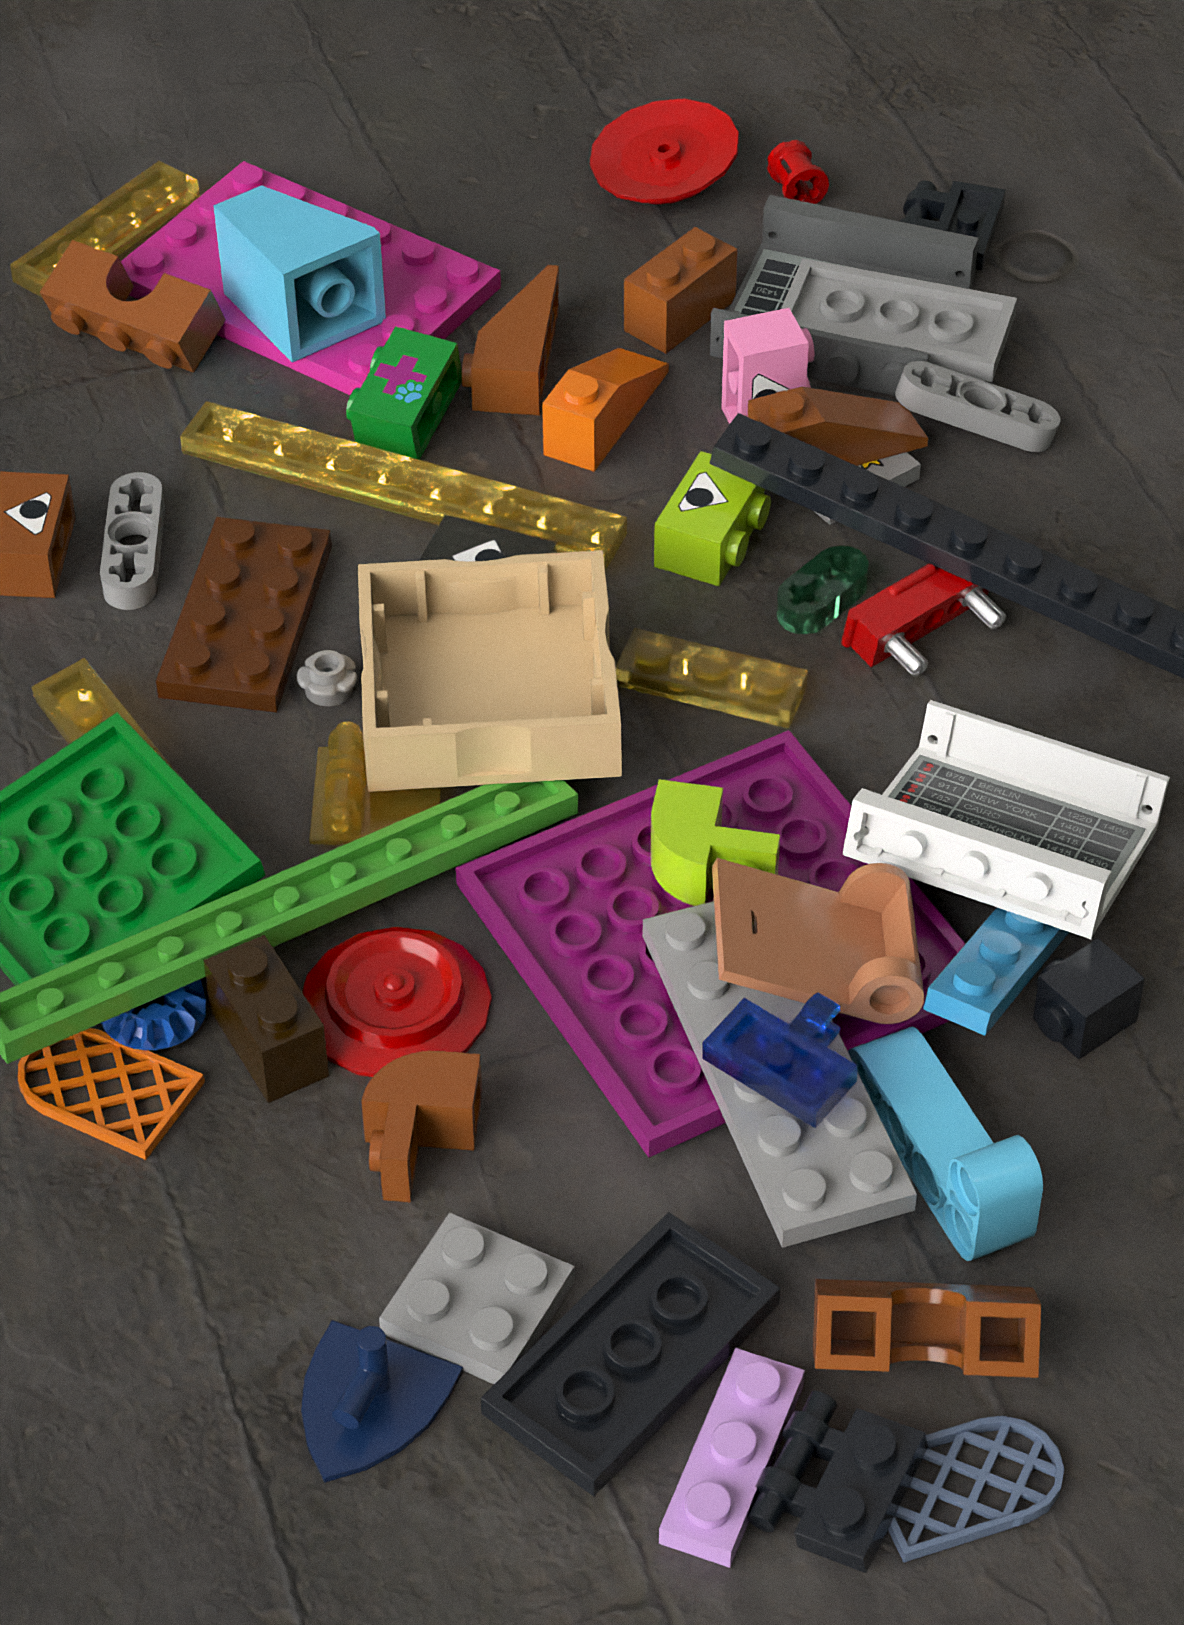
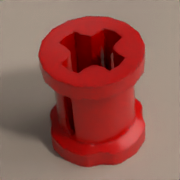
M799 140L782 142L777 145L767 158V172L774 181L783 185L782 192L784 198L817 204L828 191V176L821 167L813 165L811 162L812 152L804 142ZM784 159L789 165V167H787L786 169L782 164V160ZM810 180L813 188L810 189L805 181Z

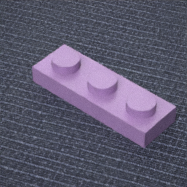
M735 1348L660 1525L659 1544L729 1568L731 1567L749 1522L747 1516L757 1499V1488L755 1485L762 1470L765 1467H771L783 1438V1430L794 1411L803 1389L805 1370Z

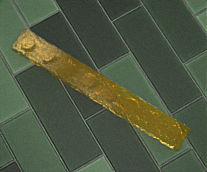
M208 401L203 404L180 435L183 454L490 540L495 538L497 542L540 554L603 550L605 571L627 535V517Z

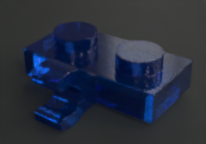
M819 992L815 993L805 1003L799 1014L790 1024L748 999L743 998L702 1042L703 1060L815 1129L857 1082V1065L827 1048L840 1032V1026L831 1022V1020L839 1013L841 1005Z

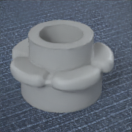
M324 650L306 659L305 667L303 666L298 670L297 681L305 689L306 697L314 704L336 706L350 698L358 676L354 672L356 665L350 657L336 651Z

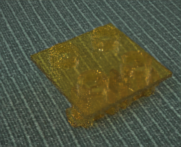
M341 722L336 726V729L330 732L328 747H318L310 844L345 845L440 804L441 787L368 792L363 732L353 722Z

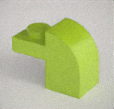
M659 779L651 812V867L656 880L665 891L689 905L705 904L709 889H713L712 866L717 858L778 875L780 835L722 827L723 788Z

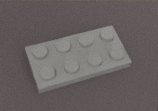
M802 258L781 309L790 308L801 327L903 349L904 347L912 348L913 351L929 354V363L982 381L992 382L1015 318L1017 298Z

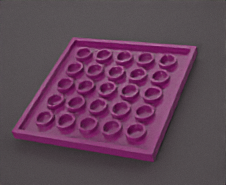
M789 730L668 780L723 788L722 827L779 834L778 875L839 892L853 871L868 865V863L842 855L852 806ZM657 785L456 867L457 886L648 1158L726 1123L643 939V919L693 907V905L684 903L665 891L656 880L652 871L651 812ZM909 878L925 1003L928 987L964 947L965 943L912 878ZM709 889L706 903L714 901L713 889ZM924 1003L916 1015L906 1021L894 1024H880L828 1010L847 1051L912 1026L922 1034L949 1022L945 1018L923 1010Z

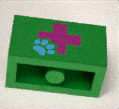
M395 326L386 344L379 346L374 352L368 376L361 388L356 387L352 391L347 403L346 416L351 421L356 446L415 463L419 462L462 383V368L457 343Z

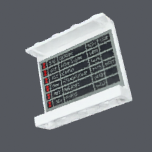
M930 700L927 704L919 747L885 792L881 795L862 788L853 799L842 855L868 864L886 863L894 865L903 870L909 878L1091 939L1157 831L1170 777ZM931 735H935L938 740H933ZM1146 805L1151 806L1152 810L1146 809Z

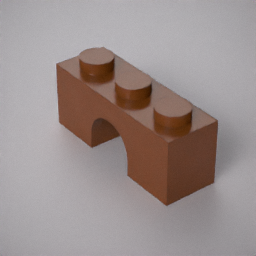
M72 240L39 292L52 313V321L68 333L78 335L82 331L96 336L114 350L124 352L128 348L142 353L160 367L170 369L174 365L194 373L226 320L211 289L164 273L150 294L136 301H126L134 285L119 257Z
M815 1278L813 1329L815 1369L889 1372L890 1364L895 1362L935 1361L958 1366L962 1369L964 1375L1038 1378L1041 1302L1033 1287Z

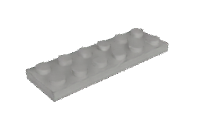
M714 901L643 919V939L781 1247L791 1246L915 1211L917 1193L828 1010L719 980Z

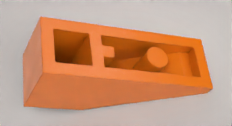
M617 348L568 369L543 402V455L595 472L667 375L669 363Z

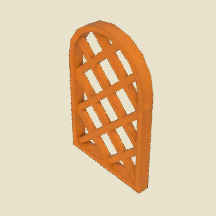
M88 1028L59 1041L75 1040L76 1051L52 1056L50 1046H47L22 1057L18 1063L19 1089L27 1104L49 1118L144 1160H147L205 1083L204 1074L151 1051L124 1046L111 1038L107 1032L94 1028ZM83 1040L100 1043L101 1045L85 1048ZM43 1051L44 1058L33 1061ZM113 1052L116 1068L95 1073L91 1072L88 1058ZM121 1053L141 1062L124 1065ZM80 1060L83 1076L62 1081L58 1080L55 1066ZM47 1068L51 1083L29 1088L26 1083V1073ZM152 1070L156 1085L132 1091L128 1075ZM161 1070L181 1079L165 1083ZM120 1078L123 1093L98 1098L95 1083ZM87 1086L90 1101L65 1107L61 1091ZM184 1089L171 1106L168 1093ZM54 1094L56 1106L45 1102L39 1097ZM160 1095L163 1111L143 1116L138 1115L135 1104L136 1100ZM126 1103L130 1119L105 1125L101 1109ZM93 1111L97 1124L77 1115ZM158 1123L145 1141L142 1126ZM134 1129L137 1142L117 1132Z

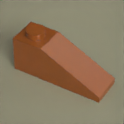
M547 265L478 331L474 354H464L462 386L470 387L472 390V411L539 415L559 314V266Z
M802 386L748 400L749 418L856 466L928 446L927 435L910 411L899 402Z

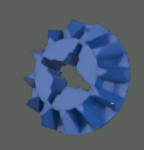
M197 980L164 995V1006L153 1003L146 1009L142 1008V1010L141 1006H138L101 1024L111 1038L133 1049L160 1050L178 1045L190 1038L200 1028L205 1019L207 1004L201 980Z

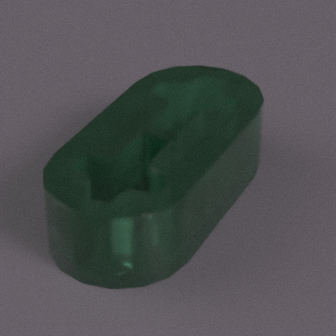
M838 545L821 551L778 588L776 617L779 624L784 629L796 634L816 633L825 628L858 601L867 591L869 561L866 555L854 547Z

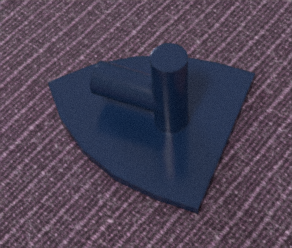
M331 1320L315 1349L304 1377L301 1407L307 1447L324 1483L366 1471L405 1449L430 1427L450 1398L463 1373V1367L386 1339L385 1332L379 1327L367 1326L359 1330Z

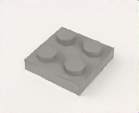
M449 1212L379 1317L380 1328L385 1332L386 1337L420 1352L462 1366L463 1371L495 1384L538 1342L575 1283V1266Z

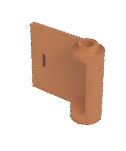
M720 858L715 860L712 866L719 980L880 1024L903 1022L920 1011L924 1003V990L910 881L903 870L886 863L864 865L853 871L846 879L840 891L836 892Z

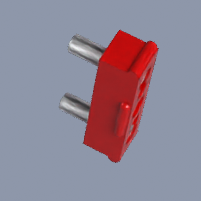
M929 563L851 608L848 612L841 644L846 648L851 647L871 668L888 657L893 656L912 676H918L925 671L928 661L912 643L969 609L990 629L1000 627L1005 621L1006 614L988 597L989 590Z

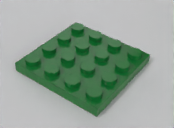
M116 712L0 791V969L15 986L256 883L266 876L261 860Z

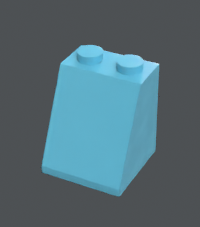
M262 185L213 205L224 294L292 363L379 325L386 318L380 232L374 227Z

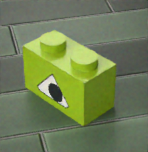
M700 451L655 522L654 567L720 586L731 566L738 567L742 563L748 548L749 536L754 528L761 530L765 525L770 511L771 497L764 494V488L709 464L712 454Z

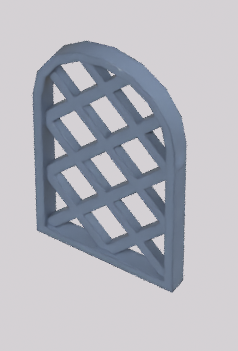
M1007 1416L979 1418L926 1435L928 1448L923 1459L942 1467L934 1484L913 1477L909 1488L928 1495L920 1514L902 1506H899L895 1514L896 1517L915 1524L907 1542L895 1517L888 1531L905 1563L1027 1524L1046 1514L1060 1496L1064 1474V1465L1060 1451L1041 1429L1025 1420ZM999 1430L994 1441L977 1435L982 1432ZM1009 1432L1022 1434L1034 1442L1029 1455L1003 1445ZM953 1442L947 1456L930 1450V1448ZM964 1442L989 1451L982 1469L956 1460ZM1041 1450L1051 1459V1463L1038 1458ZM998 1455L1024 1465L1016 1483L991 1474ZM1033 1469L1055 1477L1054 1486L1047 1495L1025 1487ZM951 1470L976 1480L968 1498L943 1489ZM985 1484L1011 1493L1003 1512L978 1503ZM1020 1497L1036 1503L1027 1509L1014 1513ZM937 1499L963 1509L955 1528L929 1518ZM972 1513L990 1519V1521L966 1528ZM924 1528L942 1535L917 1543Z

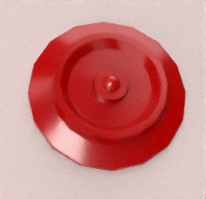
M689 99L654 101L626 111L604 127L592 144L590 168L599 186L617 198L650 204L675 203L695 196L727 173L738 156L739 132L730 116L710 103Z
M390 927L358 933L327 950L307 974L302 990L307 1001L324 1025L327 1060L359 1076L373 1077L381 1068L393 1060L416 1052L446 1051L467 1053L486 1028L492 1001L483 967L461 944L430 930Z

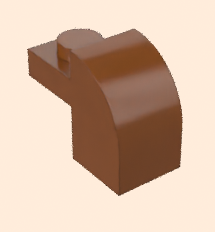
M446 1051L416 1052L388 1063L369 1081L361 1100L365 1142L370 1143L369 1170L381 1173L383 1200L411 1202L419 1147L474 1151L482 1102L481 1054Z

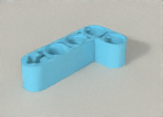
M912 1026L848 1050L849 1056L905 1170L960 1256L966 1261H972L1033 1237L1037 1230L1043 1193V1177L1036 1155L1028 1142L1020 1135L993 1143L919 1030Z

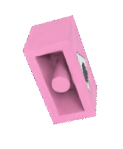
M790 308L724 321L721 409L729 424L738 413L748 417V400L801 386L811 388L807 377L808 363L814 361L813 340L807 328H800Z

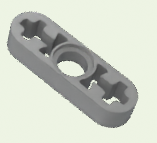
M925 361L908 363L904 367L895 390L898 402L914 413L1030 452L1047 450L1051 446L1061 421L1058 412L1041 400Z
M133 472L125 474L116 479L110 487L100 576L104 599L109 605L117 609L133 610L141 608L150 603L157 592L165 504L160 480L149 473ZM141 499V512L131 511L134 501ZM130 535H142L148 538L143 543L137 545H123L119 543L122 538ZM125 568L135 569V575H133L130 582H125Z

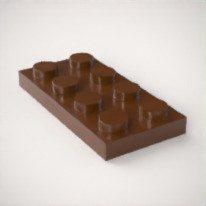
M216 517L156 679L158 698L277 713L332 549L331 530Z

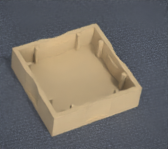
M603 550L515 555L489 561L466 562L441 559L358 564L359 620L364 667L361 674L363 741L368 792L622 776L621 716L615 660L610 652L609 604Z

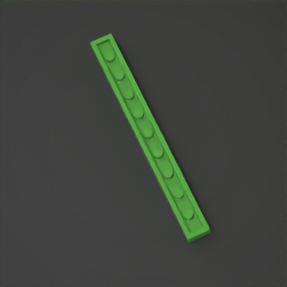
M564 780L482 785L0 992V1056L9 1064L206 977L203 960L262 935H265L271 946L275 947L578 813V793Z

